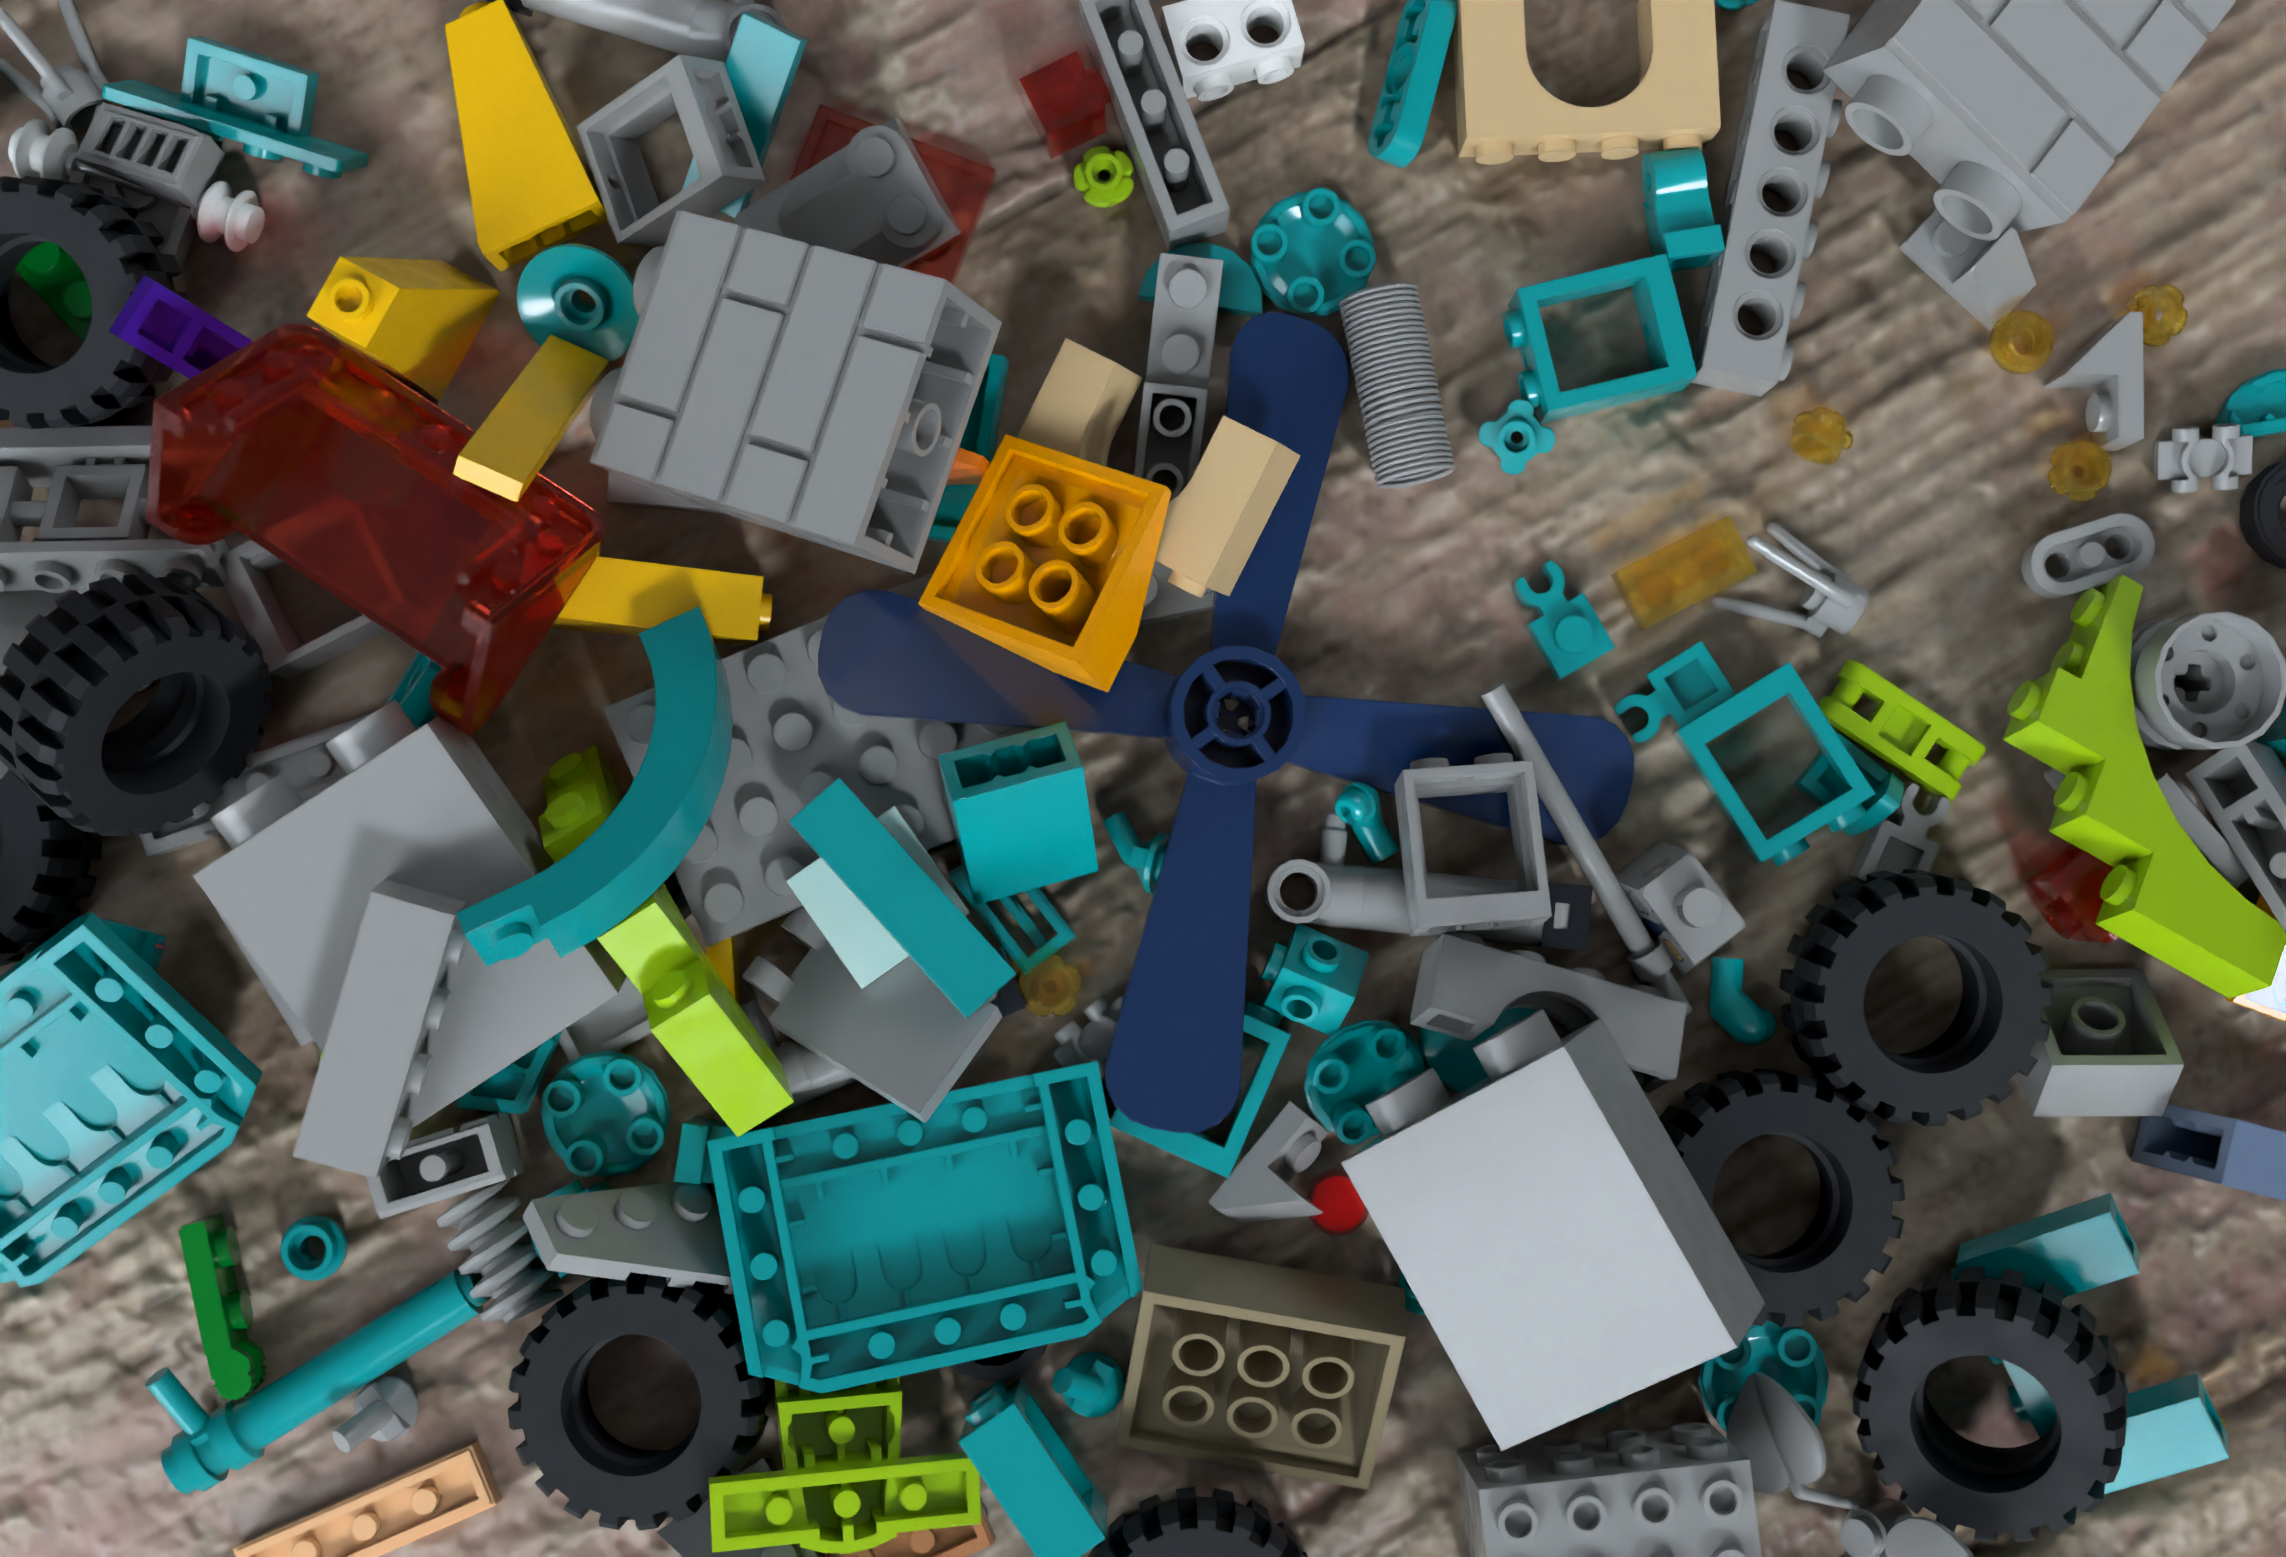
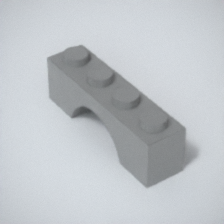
M1462 932L1443 934L1422 952L1409 1024L1471 1041L1491 1027L1501 1012L1508 1009L1528 1008L1538 1011L1543 1009L1545 1013L1563 1023L1572 1033L1601 1018L1643 1091L1651 1093L1677 1078L1687 1004L1664 998V992L1655 987L1646 985L1622 986L1605 981V976L1599 971L1582 967L1567 970L1545 963V958L1538 953L1527 950L1502 951L1485 946V941L1476 935Z

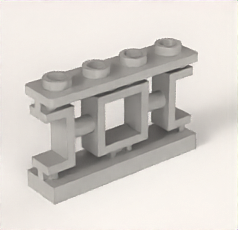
M233 425L93 426L56 429L0 428V593L2 591L30 590L62 593L67 590L89 589V583L109 577H115L122 583L123 575L151 574L155 578L169 577L182 582L191 590H195L198 587H223L226 572L220 563V558L227 557L228 546L215 525H202L205 509L192 501L191 498L237 434ZM159 485H179L176 498L157 499L160 490ZM32 487H50L47 501H31L34 491ZM124 498L117 527H74L81 499ZM170 524L167 534L168 539H148L151 525ZM23 527H39L36 538L38 541L19 542Z

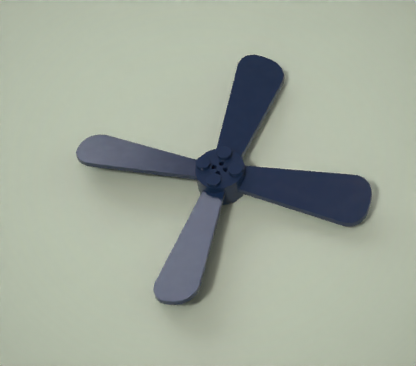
M1268 312L1251 318L1238 331L1229 353L1225 416L1281 443L1299 454L1300 458L1230 596L1214 591L1210 652L1199 656L1179 676L1124 660L1107 693L1054 673L931 613L918 604L919 600L886 590H863L845 597L830 611L824 625L818 651V676L827 695L841 708L859 715L1033 729L1066 721L1071 732L1164 739L1172 759L1187 775L1105 1061L1104 1072L1105 1087L1113 1105L1129 1120L1149 1128L1175 1133H1199L1218 1125L1233 1110L1240 1091L1256 780L1279 770L1287 763L1350 783H1366L1377 791L1395 796L1394 784L1402 770L1410 769V763L1416 760L1447 758L1449 766L1474 765V759L1482 755L1510 753L1513 755L1514 762H1518L1517 757L1489 709L1303 695L1295 674L1275 656L1349 385V365L1340 343L1327 329L1312 321L1290 314ZM1224 699L1238 702L1233 711L1226 710ZM1520 711L1594 840L1605 836L1619 822L1627 804L1633 781L1634 754L1628 738L1614 723L1596 716ZM1248 717L1246 731L1237 725L1238 718ZM1507 792L1418 798L1420 804L1511 830ZM1537 794L1543 840L1567 846Z

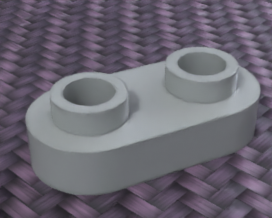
M2126 513L2113 514L2055 532L2036 540L2027 548L2021 566L2023 578L2029 588L2036 594L2053 599L2104 585L2120 574L2129 577L2146 568L2154 554V537L2152 531L2143 520ZM2108 538L2115 540L2120 547V554L2117 559L2110 557L2106 552L2105 543ZM2048 557L2056 559L2060 564L2061 571L2058 578L2050 576L2046 571L2045 562Z

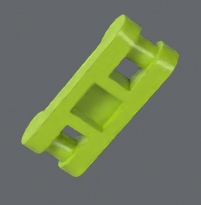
M1847 659L1836 675L1839 681L1837 687L1830 697L1822 696L1817 704L1832 728L1843 733L1915 781L1922 790L1932 797L1933 795L1948 798L1951 804L1962 788L1958 780L1968 766L1975 767L1986 751L1985 746L1868 667L1857 661ZM1861 695L1877 703L1867 720L1852 710ZM1934 743L1940 745L1946 752L1937 766L1925 759Z

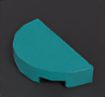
M1212 243L1183 244L1166 252L1167 254L1224 260L1217 312L1248 317L1262 315L1261 287L1251 267L1232 250ZM1159 259L1146 272L1138 294V301L1154 303Z
M2273 369L2242 382L2224 400L2216 419V424H2240V435L2250 434L2253 436V439L2286 433V369Z

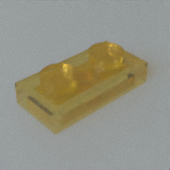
M1727 516L1616 571L1611 577L1639 631L1754 575L1758 571L1730 516Z

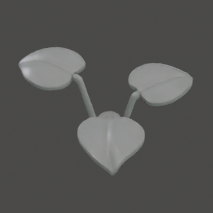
M1760 1371L1751 1374L1747 1378L1731 1412L1726 1438L1750 1459L1753 1488L1773 1495L1784 1491L1789 1486L1792 1494L1798 1499L1849 1509L1850 1512L1845 1516L1840 1530V1539L1846 1552L1839 1557H1975L1966 1544L1953 1531L1933 1519L1913 1517L1910 1510L1896 1499L1884 1498L1868 1504L1863 1494L1850 1497L1805 1486L1804 1484L1819 1480L1826 1471V1452L1818 1429L1800 1404L1774 1379Z

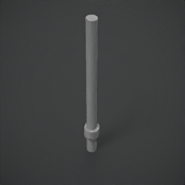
M1499 682L1489 687L1480 696L1518 761L1533 760L1537 794L1628 948L1630 954L1627 956V961L1639 982H1647L1649 986L1660 989L1665 994L1664 998L1687 1004L1686 1017L1692 1012V1007L1670 971L1673 962L1660 940H1652L1504 683Z

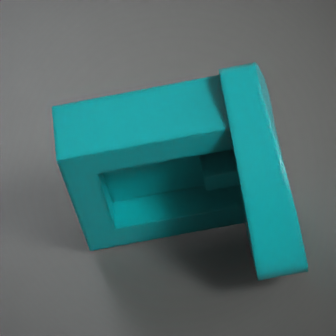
M1838 733V737L1876 793L1861 803L1867 813L1841 829L1852 837L1874 827L1900 806L1904 793V784L1892 771L1883 769ZM1821 750L1794 782V785L1820 806L1847 790Z

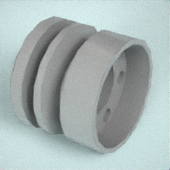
M2232 612L2206 613L2148 621L2133 629L2130 679L2136 722L2143 745L2158 751L2222 749L2241 747L2263 735L2281 713L2286 696V661L2274 637L2253 619ZM2174 680L2180 681L2181 688L2175 687Z

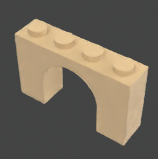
M1457 0L1458 8L1452 35L1458 157H1475L1477 163L1492 165L1508 162L1513 159V155L1538 154V159L1541 161L1561 162L1574 158L1576 153L1601 152V157L1604 159L1619 160L1636 156L1639 150L1665 151L1699 147L1702 151V148H1706L1721 128L1714 0H1639L1637 3L1640 74L1637 87L1623 99L1600 107H1581L1561 101L1550 94L1536 79L1529 65L1526 51L1524 0Z
M1065 338L1017 438L1107 467L1112 440L1143 378L1122 365ZM1223 415L1189 483L1177 497L1169 502L1155 561L1172 569L1167 581L1200 598L1203 597L1207 588L1230 596L1300 455L1281 443Z

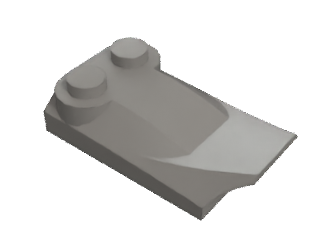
M896 117L891 118L880 126L872 125L861 129L852 138L849 145L736 214L733 224L740 225L746 229L748 227L802 241L811 246L817 245L874 260L880 264L886 263L901 268L962 233L901 120Z

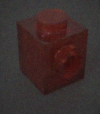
M1077 51L1019 79L1023 106L1050 159L1106 132L1104 105L1111 102L1110 94L1098 69L1094 66L1086 70Z
M2071 844L2026 880L2028 885L2045 904V907L2041 910L2042 916L2049 926L2065 939L2072 938L2074 941H2101L2103 944L2119 938L2095 924L2103 903V899L2100 898V889L2105 878L2114 867Z

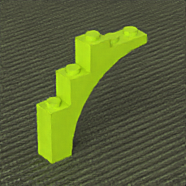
M2120 574L2097 589L2089 588L2079 597L2070 614V620L2074 622L2073 629L2068 641L2062 645L2054 656L2050 665V672L2034 681L2026 680L2012 695L2007 706V713L2011 715V719L2002 740L2066 775L2054 794L2053 804L2057 809L2048 831L2114 867L2105 878L2100 889V898L2103 899V903L2095 922L2096 925L2229 999L2271 987L2286 944V932L2279 921L2248 901L2209 864L2177 821L2152 773L2137 727L2130 679L2132 629L2144 586Z
M596 745L581 754L571 753L562 757L550 768L548 774L541 778L547 809L544 814L538 817L543 847L555 863L570 854L589 838L611 815L622 800L610 763ZM664 883L624 920L597 938L642 994L651 1032L737 1137L794 1103L783 1065L754 1028L722 981L674 903Z

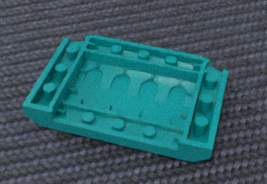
M92 912L74 919L0 976V1283L16 1281L19 1287H25L44 1282L230 1146L241 1126L263 1074L253 1062Z
M1097 1061L949 1091L926 1123L896 1104L889 1103L747 1132L739 1137L732 1135L707 1141L749 1375L779 1380L797 1385L801 1389L821 1394L1086 1336L1101 1324L1102 1320L1143 1289Z

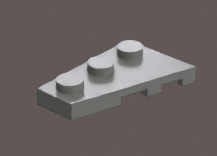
M667 1182L532 1199L522 1216L548 1271L624 1281L632 1272L666 1277V1283L669 1287L685 1289L688 1286L692 1288L695 1281L721 1284L724 1294L734 1295L719 1208L706 1182L701 1184Z

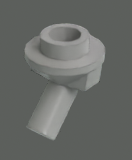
M380 1376L367 1383L356 1396L354 1404L355 1416L332 1433V1438L341 1451L349 1453L368 1438L383 1442L394 1441L406 1435L416 1424L420 1412L419 1398L414 1388L404 1379L395 1376Z

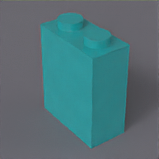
M1066 721L938 755L958 852L975 905L1099 871L1083 765Z

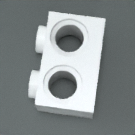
M1184 0L1162 7L1161 32L1187 99L1197 96L1200 101L1215 100L1232 92L1235 85L1256 79L1260 84L1275 83L1292 75L1294 68L1301 67L1305 43L1292 0ZM1257 26H1269L1280 37L1272 43L1262 44L1254 41L1248 32ZM1205 42L1215 46L1220 54L1212 60L1200 61L1193 58L1188 53V49L1194 44Z

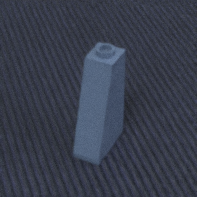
M2167 1104L2162 1116H2141L2131 1159L2132 1162L2286 1202V1132L2234 1118Z

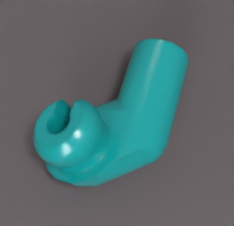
M1352 782L1347 784L1334 802L1337 816L1343 822L1350 824L1372 864L1388 858L1399 849V846L1383 819L1379 794L1372 786L1366 783Z
M1712 957L1709 1010L1712 1018L1731 1037L1740 1043L1752 1046L1770 1040L1776 1031V1020L1769 1010H1762L1743 993L1744 959Z

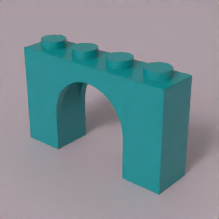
M2108 1193L1961 1243L1956 1260L1957 1267L1951 1269L1953 1281L1960 1279L1963 1267L1984 1266L1986 1278L2002 1279L2004 1268L2024 1272L2023 1284L2040 1290L2043 1282L2047 1281L2064 1291V1299L2071 1295L2139 1274L2140 1252L2112 1194ZM1989 1357L1994 1365L2004 1364L2014 1384L2008 1387V1393L2021 1423L2025 1425L2032 1422L2039 1438L2046 1435L2053 1429L2057 1419L2056 1406L2046 1389L2024 1369L2008 1361ZM2198 1372L2128 1393L2125 1446L2122 1449L2121 1466L2115 1481L2105 1484L2104 1494L2229 1459L2227 1431Z

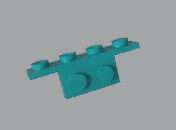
M203 36L188 37L181 94L135 79L103 84L102 98L125 105V109L163 120L166 118L182 123L186 127L209 135L213 141H222L226 137L244 143L243 151L252 156L270 160H281L283 156L301 161L303 162L302 169L315 176L339 179L342 177V173L366 167L368 164V153L310 135L319 73Z

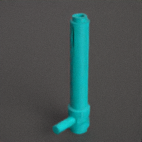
M458 1269L453 1270L242 1402L230 1401L209 1415L168 1367L158 1370L146 1381L145 1386L183 1429V1431L173 1436L171 1446L164 1449L161 1454V1463L169 1481L183 1494L189 1495L197 1489L200 1491L209 1490L227 1478L229 1469H243L262 1457L265 1447L482 1313L483 1304L489 1301L491 1297L472 1299L469 1291L482 1279V1276L479 1273L461 1275Z

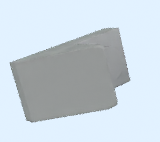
M1935 208L1898 247L1990 332L2004 320L2037 284L2018 233L2012 226L2004 230L1996 240H1980L1955 228Z
M2130 311L2105 326L2045 384V388L2092 389V395L2089 397L2086 405L2085 422L2087 429L2093 432V450L2118 451L2144 439L2143 312Z
M1289 1101L1208 1203L1238 1223L1322 1214L1323 1211L1289 1181L1295 1173L1304 1171L1315 1161L1321 1150V1141L1329 1131Z

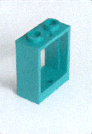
M1666 253L1518 288L1508 304L1509 310L1503 312V327L1507 343L1511 349L1519 348L1524 371L1518 373L1521 399H1526L1532 403L1535 414L1541 424L1681 391L1698 376ZM1631 286L1652 371L1560 392L1539 308Z
M1790 662L1673 734L1755 863H1762L1770 857L1776 867L1788 862L1810 848L1805 836L1825 824L1829 826L1832 833L1848 826L1867 813L1861 803L1876 794ZM1783 696H1786L1847 790L1766 839L1705 744Z
M1248 1000L1246 1002L1243 1031L1266 1041L1267 1044L1224 1142L1201 1132L1175 1133L1149 1128L1129 1120L1116 1107L1110 1118V1126L1229 1178L1291 1036L1289 1032L1278 1028L1282 1015Z
M1020 1377L1007 1387L1003 1381H995L974 1396L969 1402L972 1408L964 1415L966 1421L958 1442L1036 1557H1080L1106 1539L1108 1504L1023 1379Z

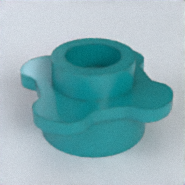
M1526 399L1511 401L1508 409L1503 411L1495 421H1485L1479 429L1481 444L1492 447L1501 459V469L1512 475L1523 472L1528 460L1538 453H1548L1555 444L1554 431L1549 427L1541 425L1539 418L1533 413L1534 407L1532 403ZM1513 432H1521L1523 439L1520 442L1512 441L1511 434Z

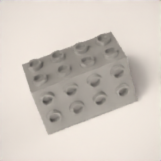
M1699 1422L1682 1423L1672 1426L1671 1429L1653 1431L1619 1430L1610 1432L1606 1436L1581 1439L1575 1437H1556L1546 1439L1541 1443L1513 1446L1504 1451L1500 1450L1498 1444L1482 1446L1474 1451L1457 1452L1469 1557H1762L1750 1459L1711 1424Z

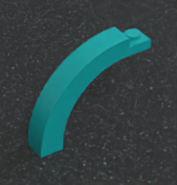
M699 606L638 634L648 655L655 683L656 706L654 725L649 746L639 772L626 795L611 815L582 844L546 870L456 913L464 935L487 967L500 960L519 957L526 953L532 945L547 938L561 958L595 940L624 920L646 901L673 873L696 842L712 813L724 782L731 751L733 728L731 693L726 671Z

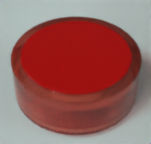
M1329 1169L1319 1173L1311 1180L1306 1189L1305 1196L1323 1211L1322 1214L1309 1216V1218L1319 1230L1326 1234L1334 1236L1350 1234L1360 1228L1367 1219L1369 1212L1344 1169Z

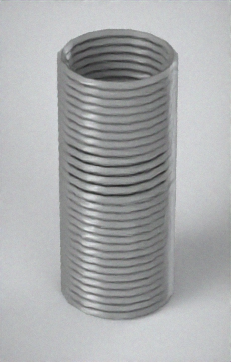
M1393 282L1361 289L1343 298L1338 306L1341 308L1340 314H1342V326L1345 327L1343 332L1346 333V344L1349 345L1347 350L1350 351L1348 356L1351 357V369L1354 370L1352 373L1355 376L1353 381L1356 382L1355 387L1358 388L1356 391L1359 394L1357 399L1361 401L1359 407L1362 408L1360 414L1363 415L1362 422L1365 423L1363 429L1367 430L1365 436L1368 438L1366 442L1369 444L1367 447L1370 450L1369 455L1372 456L1370 459L1373 462L1371 467L1374 468L1372 473L1375 474L1374 479L1377 481L1375 485L1382 489L1407 487L1433 481L1451 474L1456 467L1453 465L1455 460L1451 458L1453 455L1450 452L1452 447L1448 446L1451 441L1447 440L1450 435L1446 434L1448 429L1445 428L1447 424L1444 421L1445 413L1440 411L1443 407L1439 403L1442 398L1437 396L1440 390L1436 389L1439 383H1437L1438 379L1435 378L1437 373L1433 372L1435 367L1432 366L1434 361L1431 360L1433 355L1430 354L1431 348L1428 347L1430 345V342L1427 341L1429 336L1426 335L1428 330L1425 329V318L1422 316L1424 312L1421 310V299L1418 298L1420 295L1417 292L1419 287L1411 282Z

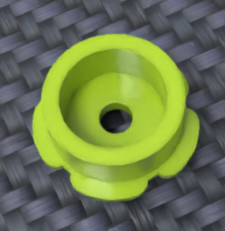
M1096 146L1084 153L1082 163L1076 164L1073 171L1074 186L1078 191L1082 192L1084 200L1090 205L1100 208L1111 207L1123 202L1131 194L1134 188V181L1131 178L1134 166L1131 159L1121 150L1113 152L1107 146ZM1107 171L1110 174L1109 180L1101 181L1098 178L1099 173Z

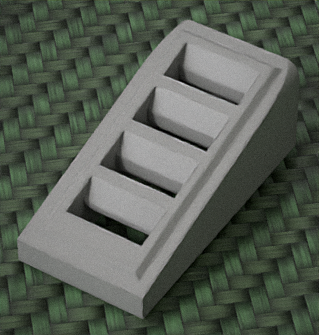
M102 102L75 158L84 165L196 208L223 152L207 134L177 123ZM114 125L122 127L109 154L101 152ZM134 134L142 135L130 160L124 159L123 156ZM155 141L161 142L162 144L151 166L144 165ZM175 149L181 150L182 152L172 172L165 171Z

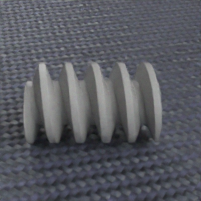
M511 1178L451 1205L437 1219L439 1228L460 1226L461 1231L447 1244L450 1251L471 1249L472 1254L458 1267L460 1274L482 1273L483 1278L469 1291L471 1298L493 1297L494 1302L480 1315L482 1322L503 1320L504 1324H508L565 1295L561 1289L541 1290V1287L554 1274V1271H548L545 1266L530 1267V1263L538 1256L533 1243H519V1240L525 1235L528 1228L524 1220L509 1221L508 1216L522 1201L519 1196L499 1198L497 1195Z

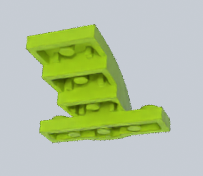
M899 1377L822 1394L801 1389L794 1384L772 1379L784 1470L709 1478L712 1553L799 1543L802 1548L822 1553L850 1554L875 1548L897 1537V1533L982 1524L979 1472L965 1452L900 1458L902 1390L899 1386Z

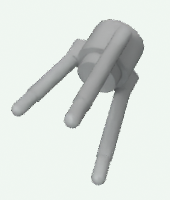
M58 0V4L84 70L76 69L70 63H63L52 67L14 19L0 5V26L41 75L40 85L43 91L3 58H0V72L37 104L56 128L65 127L73 132L88 129L97 105L101 106L102 102L109 104L107 99L102 98L103 84H107L109 81L100 71L73 0Z
M1771 522L1766 527L1767 532L1808 566L1757 535L1749 536L1747 544L1770 561L1808 584L1800 600V606L1808 609L1807 614L1721 595L1713 598V605L1717 608L1802 628L1820 638L1828 627L1843 635L1849 632L1865 609L1869 598V591L1851 582L1850 575L1830 565L1794 535H1791L1777 523Z

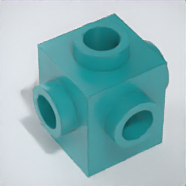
M1298 923L1286 946L1275 942L1265 963L1261 978L1271 982L1263 1008L1331 1036L1339 1029L1356 998L1369 953Z

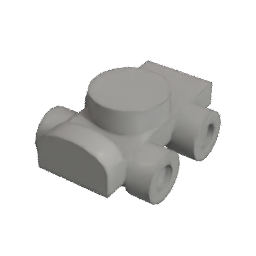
M2237 423L2212 425V437L2199 436L2198 426L2173 427L2172 440H2157L2154 442V477L2157 480L2171 479V492L2177 493L2198 491V477H2211V489L2213 490L2238 489L2239 475L2252 474L2253 436L2250 434L2240 435V424Z
M1102 995L1083 1011L1091 1020L1081 1029L1072 1020L1054 1035L1061 1046L1052 1055L1063 1068L1097 1061L1101 1080L1105 1077L1104 1065L1122 1005V997H1119L1110 1004Z

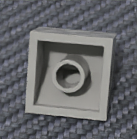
M2143 968L2046 969L2039 971L2040 980L2053 984L2054 1004L2043 1006L2041 1016L2042 1020L2052 1024L2047 1042L2036 1039L2029 1055L2036 1058L2038 1062L2028 1077L2017 1072L2032 1116H2162L2185 1064Z

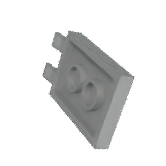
M802 907L793 910L781 926L794 934L792 941L808 951L793 973L788 977L773 964L757 956L742 975L744 980L755 986L752 990L757 995L777 1006L768 1019L776 1029L926 1123L1003 1016L998 1007L987 1001L966 1020L909 956L861 989L806 910Z

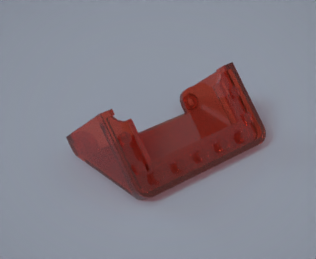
M286 324L275 328L154 400L146 520L172 538L191 545L213 544L237 530L444 668L432 680L429 702L432 709L442 719L468 736L487 722L498 709L601 552L606 529L602 516L596 510L539 472L518 502H514L454 475L453 472L458 455L476 431L332 336L313 326Z

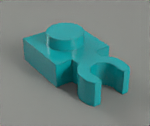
M1550 560L1541 567L1549 583L1548 590L1545 593L1540 594L1532 591L1524 577L1517 579L1513 583V591L1519 602L1526 607L1536 609L1540 618L1531 622L1525 628L1555 680L1558 681L1614 649L1615 645L1584 593L1570 601L1566 600L1562 593L1565 585L1564 574L1561 568Z
M1700 641L1646 675L1655 690L1648 696L1641 694L1626 696L1616 704L1614 711L1617 715H1621L1632 707H1639L1647 713V726L1631 736L1635 743H1642L1651 739L1657 733L1661 719L1669 714L1680 729L1733 697L1736 693L1703 642Z

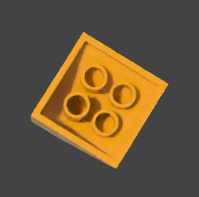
M1005 434L918 604L923 609L1054 673L1108 693L1137 636L1171 491L1165 485Z

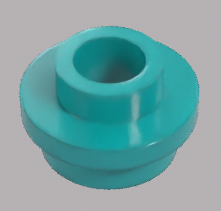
M310 1215L295 1221L286 1230L281 1241V1258L285 1267L294 1276L307 1281L321 1280L334 1274L344 1263L348 1251L347 1237L342 1227L333 1219L322 1215ZM311 1236H318L323 1240L325 1253L322 1258H316L310 1254L308 1241Z

